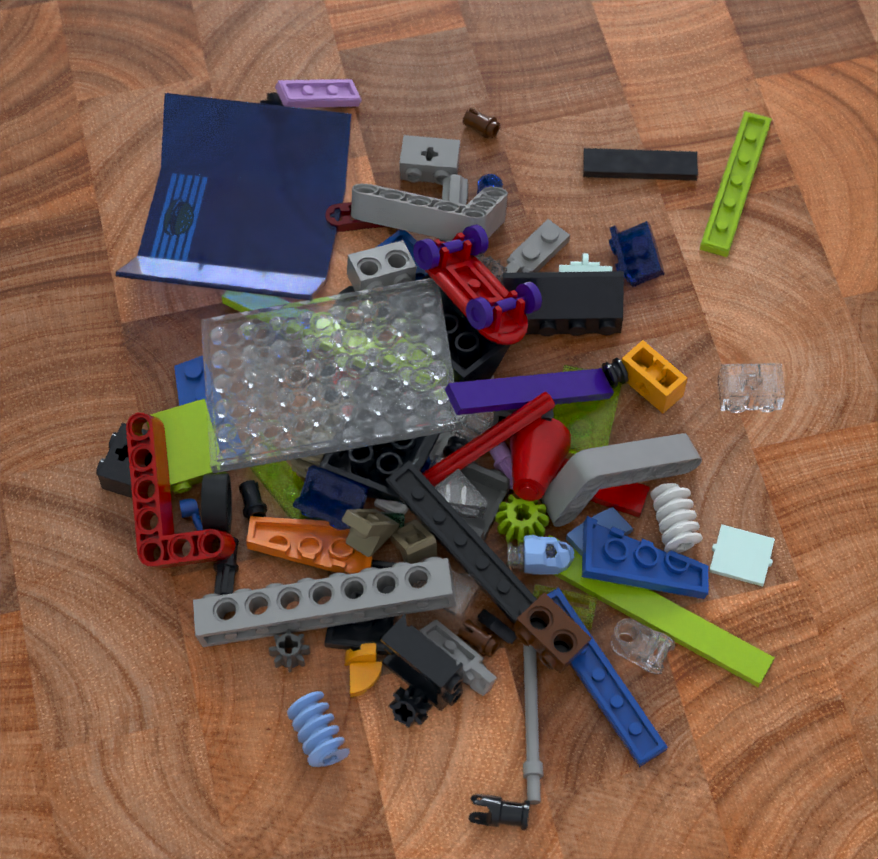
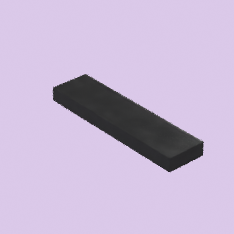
M584 148L583 177L697 181V151Z

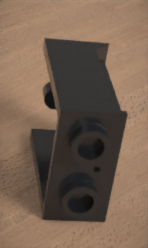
M404 614L381 638V642L385 645L384 650L389 653L382 661V664L409 686L414 684L415 688L427 691L428 701L442 711L448 704L450 706L454 705L463 693V664L460 662L457 666V661L414 626L408 627L406 615Z

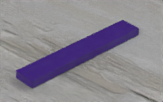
M602 368L449 383L445 388V392L456 415L519 409L543 392L550 394L555 405L610 399L614 393Z

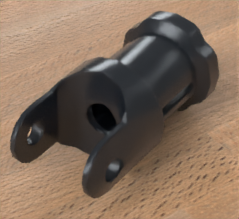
M474 794L471 797L473 804L485 806L490 810L487 813H471L469 820L472 823L498 827L500 824L519 826L521 830L527 831L530 801L525 800L524 803L505 801L501 796Z

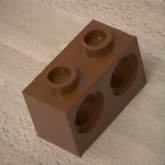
M545 592L516 619L513 627L516 630L515 635L524 645H531L539 653V658L546 667L551 670L555 668L559 673L587 648L592 639ZM539 618L545 622L546 628L536 629L531 625L530 620ZM554 642H565L569 646L570 651L566 653L559 652L554 647Z

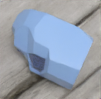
M524 536V573L535 575L559 574L567 570L573 562L574 548L567 542L559 541L555 537Z

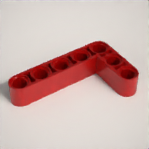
M138 412L133 414L126 423L139 560L146 566L169 568L229 558L235 550L236 543L233 536L225 531L206 529L179 534L174 533L164 424L159 418L146 413ZM148 421L149 430L143 435L142 427ZM151 452L152 461L146 466L145 457ZM153 483L155 486V492L149 498L147 491L149 486ZM156 514L158 518V523L156 527L152 529L150 521L151 518ZM216 537H219L221 546L217 552H214L212 543ZM188 541L191 550L187 556H184L183 546ZM157 546H159L161 549V555L157 560H155L153 556V551Z

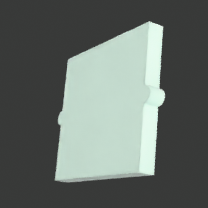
M721 524L717 543L712 546L714 554L709 572L764 586L768 567L773 563L770 557L775 538Z

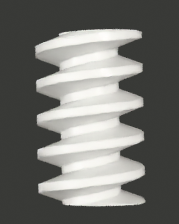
M675 483L661 484L655 487L650 494L653 500V508L656 511V519L659 522V531L662 534L661 539L665 545L664 551L667 553L670 550L677 553L685 552L703 539L700 533H696L700 528L699 523L693 521L697 514L695 511L690 510L694 503L691 499H687L691 495V491L688 488H680Z

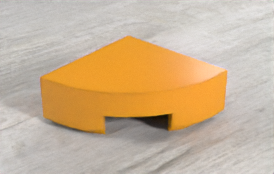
M361 644L360 650L353 651L351 648L345 652L344 666H350V662H377L376 644Z
M382 661L350 662V697L366 693L379 680L382 673Z

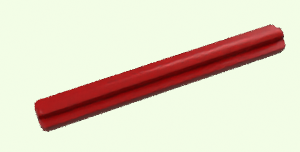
M543 392L422 474L436 487L555 407L554 400L548 392Z

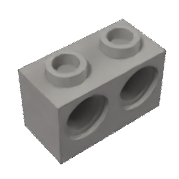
M403 240L348 255L347 276L359 300L377 297L395 290H403L415 284L417 266Z

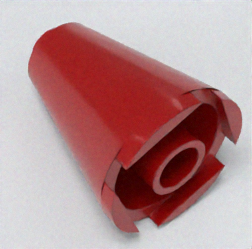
M539 417L510 437L513 490L523 500L535 501L543 497L570 451L571 434L568 428L559 420L552 418L551 421Z

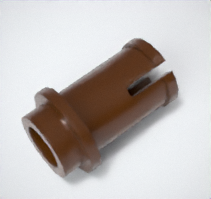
M469 108L463 117L464 125H468L481 132L485 138H494L499 132L500 123L497 122L496 117L489 118L473 108Z
M470 619L463 623L466 629L460 627L457 634L458 637L479 649L480 655L491 657L497 651L501 641L497 639V634L494 632L488 633Z

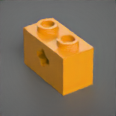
M644 340L622 357V363L628 374L627 384L662 414L684 396L688 378Z

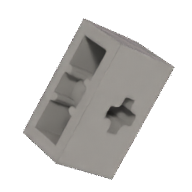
M403 135L400 156V180L432 182L443 185L444 178L449 177L451 174H458L460 140Z

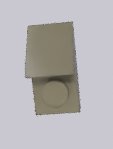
M376 509L346 510L341 520L351 527L346 543L367 557L372 556L400 525Z
M416 519L399 526L390 537L391 542L401 552L404 562L414 564L424 562L425 559L430 557H437L435 537Z

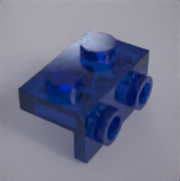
M648 221L622 232L616 226L610 227L612 238L609 239V245L619 261L615 263L616 270L624 271V279L632 287L665 274L653 231Z
M312 465L308 468L301 495L294 500L292 506L301 510L304 516L310 518L319 517L328 521L329 525L336 529H350L351 527L341 520L346 510L364 508L370 488Z

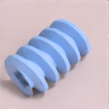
M314 691L299 698L287 711L288 718L293 721V729L298 732L297 738L303 744V752L309 755L307 760L312 767H324L335 764L346 758L350 753L347 748L338 750V747L345 740L344 737L333 738L340 731L339 726H328L334 720V715L322 714L328 710L329 704L327 702L317 703L324 697V693L321 691Z

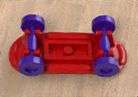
M475 224L466 227L463 233H457L453 240L449 242L440 241L439 239L433 241L429 238L417 241L413 250L416 263L428 273L468 318L472 327L477 329L488 340L501 345H513L524 338L528 329L526 314L536 312L541 308L542 296L540 290L534 283L526 282L518 285L516 290L509 292L491 271L475 257L485 253L488 249V236L480 225Z

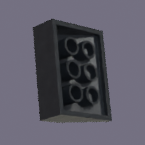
M373 367L319 465L322 484L349 495L402 502L388 487L386 479L409 460L421 472L453 411L448 396Z

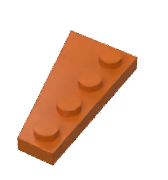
M250 516L246 540L247 549L335 573H359L365 568L372 567L373 555L367 557L346 543L351 527L344 522Z

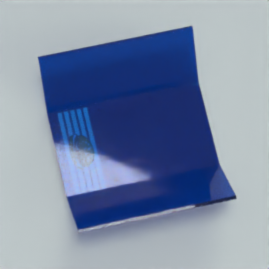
M165 93L159 177L138 254L134 259L116 271V277L312 301L326 284L338 230L337 226L327 222L325 212L331 205L344 202L352 114ZM340 208L335 209V212L330 214V217H335L336 221H339L341 210Z

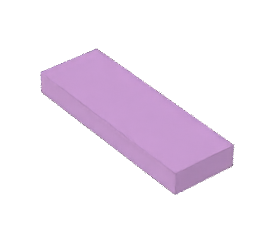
M352 79L278 80L275 86L284 108L358 107L361 102V97Z

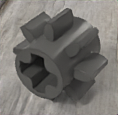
M287 629L286 634L281 636L275 634L276 646L269 647L270 656H277L274 660L275 667L278 668L282 665L288 669L289 673L298 665L304 667L303 655L310 654L309 646L302 645L305 641L304 634L296 636L291 633L290 629ZM287 648H292V653L286 654Z

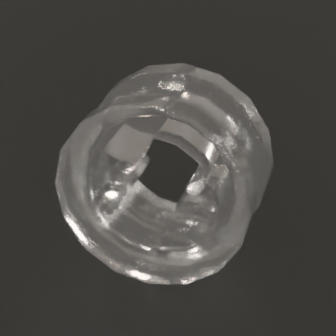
M507 543V567L511 571L513 568L524 571L523 543H519L516 547L512 543Z

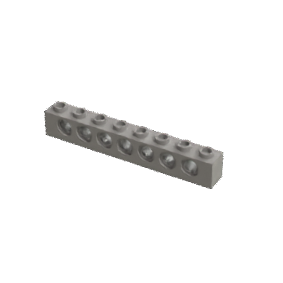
M430 557L425 559L424 562L414 564L400 562L392 567L383 569L370 567L353 574L334 573L328 578L317 580L303 578L298 580L297 583L286 585L273 583L265 588L256 590L242 588L226 595L207 594L202 599L193 600L195 636L202 647L270 637L275 634L282 635L286 634L287 629H290L291 633L457 606L448 558L442 559L440 557ZM417 581H427L426 585L422 588L413 587ZM395 586L392 592L387 594L381 593L384 587ZM363 591L360 597L356 599L349 598L353 592ZM331 596L327 603L318 604L322 597ZM299 601L295 608L286 609L289 603ZM262 606H267V609L264 613L259 615L255 614V611ZM236 612L231 619L223 620L227 613Z

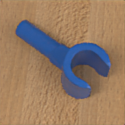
M192 498L180 500L182 518L192 517L196 530H203L197 501Z

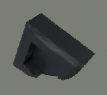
M484 608L477 616L478 621L491 629L508 644H512L517 638L512 629Z

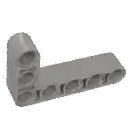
M356 184L352 187L351 216L360 221L450 241L453 240L457 233H463L466 227L477 224L485 230L489 238L506 219L508 192L499 187H487L482 189L467 205L372 184Z
M686 433L585 449L576 453L568 460L550 483L540 501L542 504H545L546 512L553 525L560 527L573 521L599 489L686 474L696 469L701 464L702 458Z

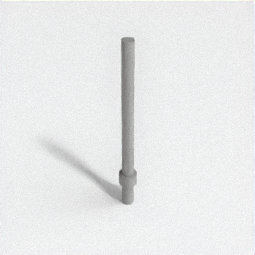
M523 644L526 762L523 763V777L527 779V800L530 801V804L541 803L540 779L543 778V763L539 759L536 650L531 645L526 646Z

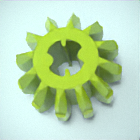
M510 494L508 503L501 501L499 504L500 512H497L495 515V522L499 524L497 528L499 535L506 534L507 543L512 542L514 539L518 540L517 543L520 547L523 545L524 536L536 535L543 537L546 530L544 527L549 523V517L545 515L547 509L545 504L537 505L538 500L526 501L521 498L517 499Z

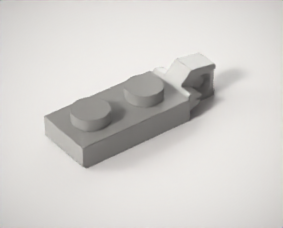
M547 219L510 255L506 262L508 265L502 272H538L570 241V234Z
M436 619L419 630L457 661V666L460 662L463 664V682L470 685L471 689L482 696L492 689L497 677L482 663L484 658Z

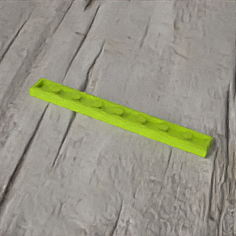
M575 549L574 560L567 570L559 574H553L758 688L775 657L650 589L582 577V556ZM545 550L547 558H555L556 550Z

